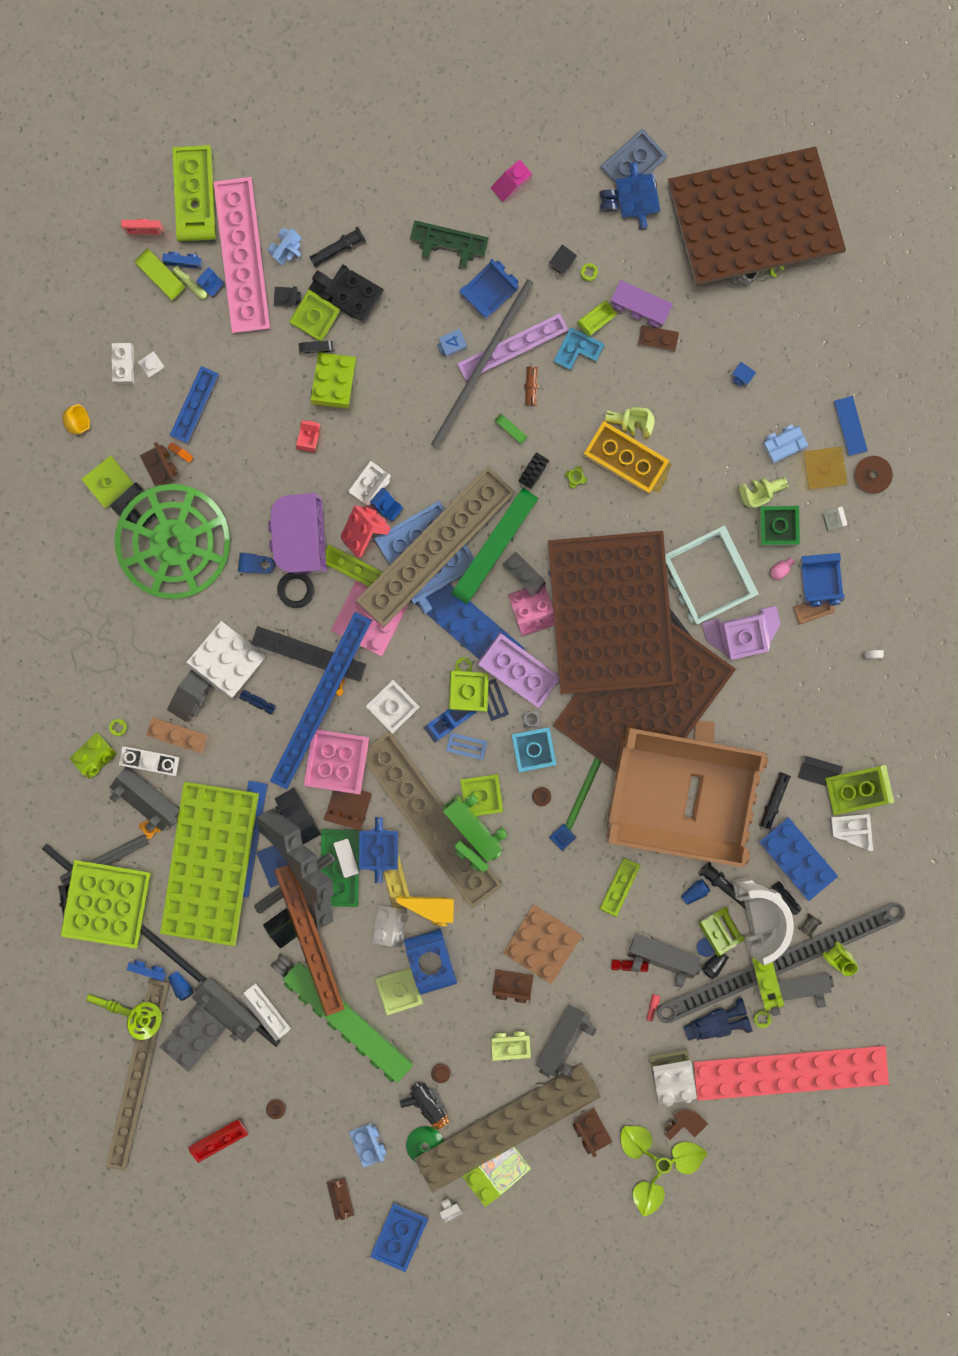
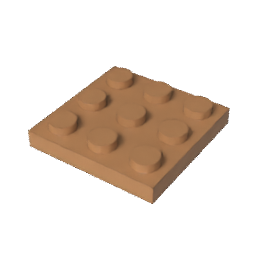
M533 904L503 954L552 984L582 935Z

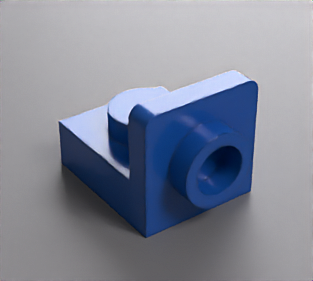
M210 267L196 280L197 284L211 296H214L224 285V281Z
M381 488L370 501L379 514L390 521H393L403 509V506L395 501L384 488Z

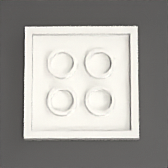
M221 621L185 665L231 700L265 660L266 655Z

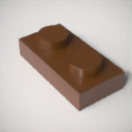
M641 325L638 345L675 352L679 332Z

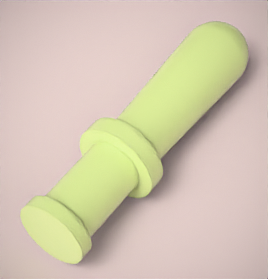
M178 265L172 270V273L181 280V283H185L200 299L207 297V292L189 278L190 275H186Z

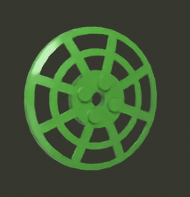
M164 484L143 491L129 502L118 520L114 544L119 565L134 585L153 596L178 599L201 592L217 579L227 562L230 551V534L223 513L211 498L193 487L182 484ZM166 490L187 492L183 503L171 501L160 504L155 493ZM194 495L208 503L218 517L207 522L206 518L191 506ZM148 496L152 508L148 509L140 517L137 524L127 521L126 518L133 507ZM171 507L181 508L178 519H166L162 509ZM188 511L194 514L201 521L202 525L192 529L185 523ZM155 513L160 523L153 530L142 527L146 519ZM220 524L222 525L225 539L223 556L212 553L213 534L211 529ZM122 528L134 531L132 537L134 555L123 559L120 544ZM206 532L207 550L196 547L195 536ZM139 534L150 538V548L139 552L138 547ZM172 536L178 539L176 547H169L167 544V540ZM193 554L203 557L201 563L194 570L190 571L186 561ZM154 555L161 562L158 572L149 568L144 559ZM209 560L220 563L213 575L197 587L193 576L197 575ZM138 562L146 573L155 578L152 587L149 588L138 581L127 566ZM168 565H179L183 575L165 576ZM186 580L190 588L189 591L182 593L159 592L162 581L180 582Z

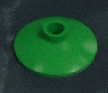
M420 1126L409 1134L406 1141V1150L409 1157L416 1162V1157L443 1143L444 1140L440 1132L435 1128ZM427 1143L429 1148L424 1150L421 1145Z

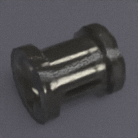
M808 913L803 925L797 929L812 938V934L822 922Z

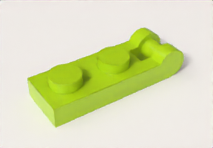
M752 958L764 1010L768 1011L776 1006L778 1008L784 1007L773 962L763 965L755 958ZM774 994L775 999L769 1000L767 995Z

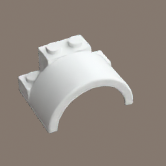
M747 876L732 880L736 899L739 901L744 900L751 931V933L744 935L747 953L761 964H769L778 959L791 942L794 930L792 913L777 891L756 884L755 881H752ZM765 933H772L768 940L766 936H763Z

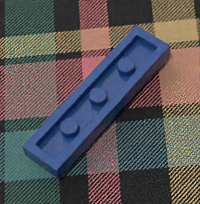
M203 366L200 367L172 428L171 437L188 444L219 373Z

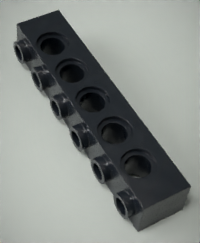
M257 626L251 642L254 646L326 670L334 652ZM353 659L344 677L361 682L367 664Z

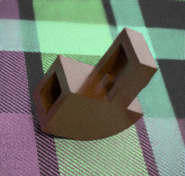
M679 1108L672 1112L676 1120H671L664 1127L665 1131L663 1133L671 1140L685 1127L696 1137L708 1123L697 1111L691 1108Z

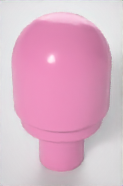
M789 557L785 562L780 561L775 564L770 571L772 578L775 580L783 579L789 573L790 567L795 563L794 560Z

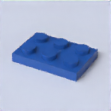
M393 1202L370 1257L406 1272L429 1218Z

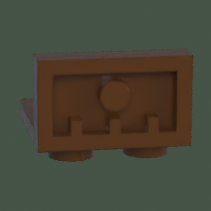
M158 442L153 443L155 448L140 455L155 486L171 484L178 480L176 475L179 473L174 463L168 461L167 458L170 455L163 444L160 445Z
M333 790L323 820L361 831L372 794L361 790L360 794Z
M495 969L492 995H496L495 999L507 1000V997L515 998V1002L526 1003V1000L531 1001L534 975Z
M595 1108L574 1118L575 1124H573V1128L578 1137H583L582 1145L588 1155L592 1154L595 1157L597 1156L596 1151L612 1143Z

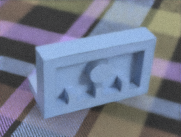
M371 1123L349 1131L363 1168L385 1160L384 1155L387 1153L384 1145H379L377 1140L379 1133L376 1126L372 1127Z

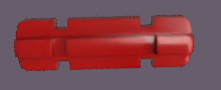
M612 960L611 969L619 971V969H622V971H632L631 967L634 961L622 960L621 962L620 960ZM642 962L640 972H648L649 963Z

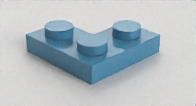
M570 327L553 362L568 370H571L578 354L596 362L605 344Z

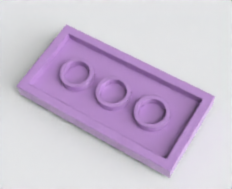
M500 632L477 663L538 708H540L559 682L558 674Z

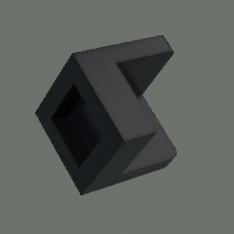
M562 244L549 261L548 266L564 277L571 264L577 258V255Z

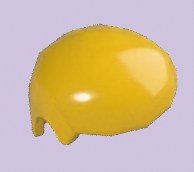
M80 404L70 406L63 412L62 422L69 433L78 435L90 428L89 415Z

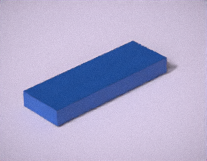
M853 396L835 400L834 405L848 456L867 452Z

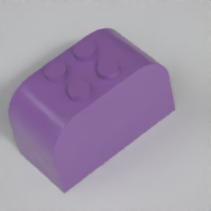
M316 493L280 497L273 504L270 513L271 521H268L269 532H272V540L269 541L270 551L273 552L275 563L282 570L293 574L327 573L322 496Z

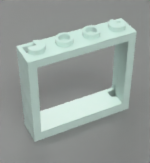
M725 525L665 554L666 569L671 575L669 581L673 589H678L680 595L677 597L681 605L686 606L688 610L686 615L690 623L694 622L695 626L759 594ZM719 535L747 594L698 617L670 559Z

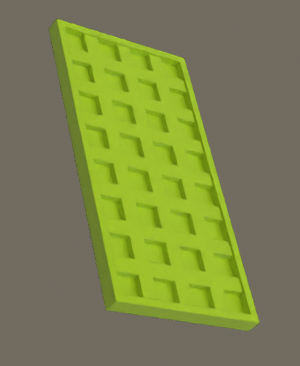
M191 782L183 783L160 934L236 946L259 793Z

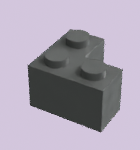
M191 669L179 684L167 710L186 722L190 716L194 717L199 710L197 705H201L206 697L204 694H209L214 686Z

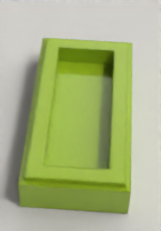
M605 300L578 320L577 324L590 337L618 314L608 301Z

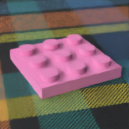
M356 580L331 631L343 636L354 612H357L372 620L360 646L383 656L408 605L382 628L355 602L369 587Z
M317 730L310 743L304 786L360 794L369 737Z

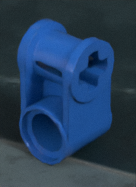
M239 553L237 572L270 574L275 570V561L270 557ZM267 560V563L270 564V567H267L265 570V568L262 567V563H265Z

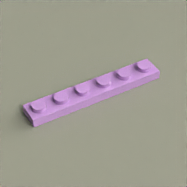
M559 313L498 343L481 374L567 332L568 328L561 314ZM485 350L457 363L465 381L469 380Z

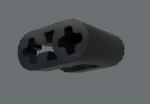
M137 482L134 483L110 507L120 517L129 502L140 494L143 488ZM133 507L126 520L137 524L142 515ZM153 513L149 516L142 527L146 528L157 518L156 514Z

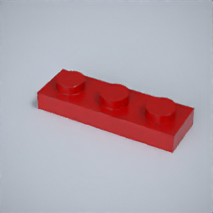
M238 1119L189 1146L188 1149L197 1163L244 1138L248 1133Z

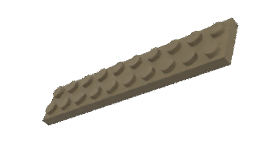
M487 466L355 602L384 628L516 492Z
M388 731L369 745L366 765L471 909L501 888L502 884L489 867L485 872L480 870L478 873L470 866L471 861L468 858L463 860L455 853L456 848L454 846L461 840L481 857L478 851L443 813V803L391 732Z
M583 1064L573 1068L574 1071L571 1076L562 1074L416 1157L415 1161L431 1192L434 1193L599 1099L601 1096Z

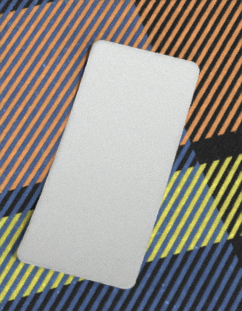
M345 839L335 842L334 847L344 878L358 874V868L349 840Z

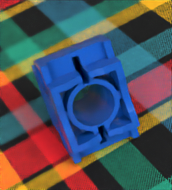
M441 927L404 939L406 954L420 995L457 984ZM426 952L436 953L441 959V966L434 972L425 971L420 966V957Z

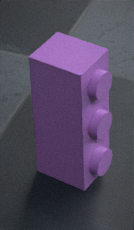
M620 280L610 302L615 310L620 312L625 310L631 313V317L637 320L641 318L647 320V324L658 328V326L663 327L673 305Z

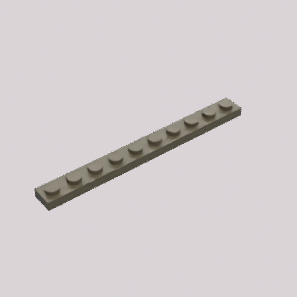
M150 978L145 1002L155 1004L160 1009L162 1015L170 982ZM143 1007V1008L148 1009V1010H150V1011L152 1010V1008H150V1007ZM155 1016L151 1017V1022L148 1025L150 1029L154 1024ZM138 1031L137 1033L142 1034L144 1031ZM158 1031L148 1039L135 1040L106 1167L122 1171L126 1170Z

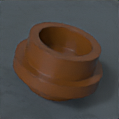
M539 787L534 790L532 799L536 805L545 806L551 801V793L547 788Z
M437 1064L431 1071V1077L436 1083H445L450 1078V1070L444 1064Z
M272 1100L266 1106V1113L272 1119H279L285 1113V1106L280 1100Z

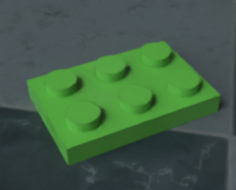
M459 840L455 844V853L463 860L468 858L471 861L470 866L479 873L480 870L485 872L488 869L489 864L463 841Z

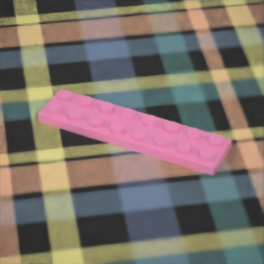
M252 178L215 181L213 183L232 334L270 329Z

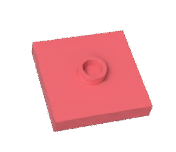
M121 220V227L126 234H164V227L158 220Z

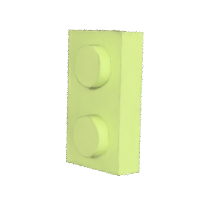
M525 1031L514 1032V1035L506 1036V1033H495V1037H491L493 1061L531 1058L529 1034H525Z

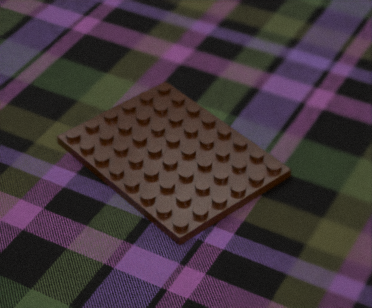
M816 146L668 179L669 189L696 285L844 253L846 251Z
M663 531L548 540L560 693L569 694L676 685Z
M672 622L676 685L576 693L552 725L615 772L622 740H625L627 727L686 738L736 670Z

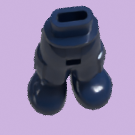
M738 998L735 1006L727 1011L723 1007L713 1010L708 1015L691 1021L692 1024L684 1026L688 1041L693 1039L699 1041V1039L704 1040L714 1037L722 1038L730 1036L732 1030L738 1029L744 1030L746 1033L753 1032L748 1016L737 1021L727 1022L730 1018L747 1014L743 998Z

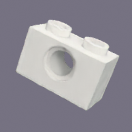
M112 343V382L115 385L134 384V346L131 343Z

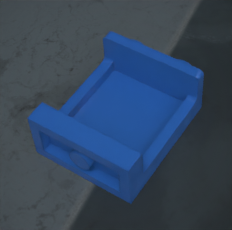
M493 259L489 261V264L477 276L459 290V294L485 320L519 289L517 284L519 281L512 274L508 275L504 271L505 267L500 261L497 260L495 262Z
M840 553L801 557L800 564L805 605L819 607L823 603H829V605L834 606L840 605L844 601L845 594H843Z

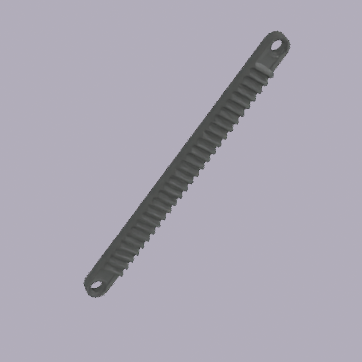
M890 903L791 948H787L778 959L773 961L776 976L823 956L822 953L828 952L834 947L836 941L845 946L900 922L905 917V908L899 903ZM893 907L900 909L901 913L897 918H893L890 915V910ZM753 964L662 1004L657 1010L658 1018L663 1023H672L757 985ZM665 1008L672 1010V1016L669 1019H664L661 1015L662 1010Z

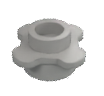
M538 709L521 713L525 729L528 730L530 727L538 728L542 725V722L539 720L540 711Z

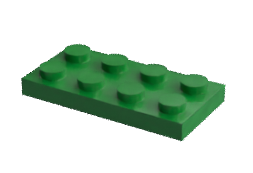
M321 829V858L327 853H331L335 858L333 863L321 870L323 874L332 880L334 895L330 897L331 907H358L359 873L344 878L334 843L345 839L349 840L359 872L360 830Z

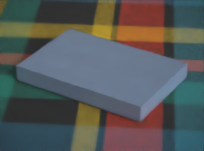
M642 128L606 160L600 168L616 185V179L631 175L629 163L637 162L638 173L649 174L665 161L668 156Z

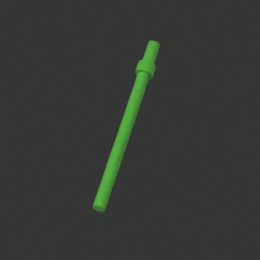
M596 757L565 824L570 831L602 762Z

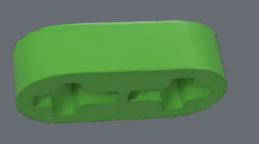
M501 413L494 420L499 427L519 444H522L527 439V436Z

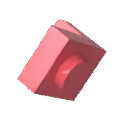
M301 420L296 449L315 453L320 433L319 423L311 420Z

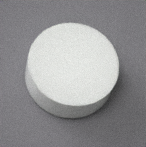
M884 650L864 651V658L866 659L884 657Z

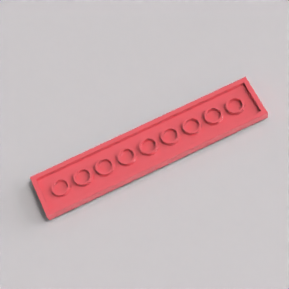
M885 1045L693 1061L697 1101L889 1085Z

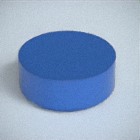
M706 937L698 941L696 948L701 956L710 957L715 953Z

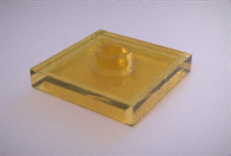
M842 446L803 452L809 490L848 484Z

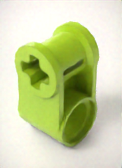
M838 941L835 942V946L828 952L822 953L825 960L844 976H852L857 972L858 965L852 954Z

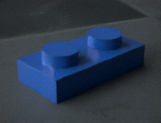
M169 251L168 254L163 253L162 257L163 264L176 267L178 265L179 267L202 270L203 265L202 259L198 258L199 256L196 254L182 256L178 252Z
M134 959V962L130 961L126 969L161 981L166 979L168 973L163 971V967L153 965L151 968L145 966V962Z

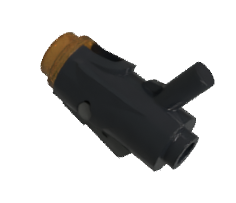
M417 1082L410 1087L411 1092L409 1094L412 1098L399 1101L401 1108L412 1105L420 1108L421 1114L437 1130L450 1122L446 1113L447 1110L435 1089L430 1090L425 1082L422 1084Z

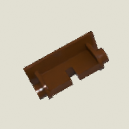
M342 1178L326 1182L335 1220H345L350 1216H354L346 1179Z

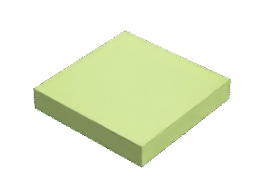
M411 967L375 978L386 1016L423 1004Z

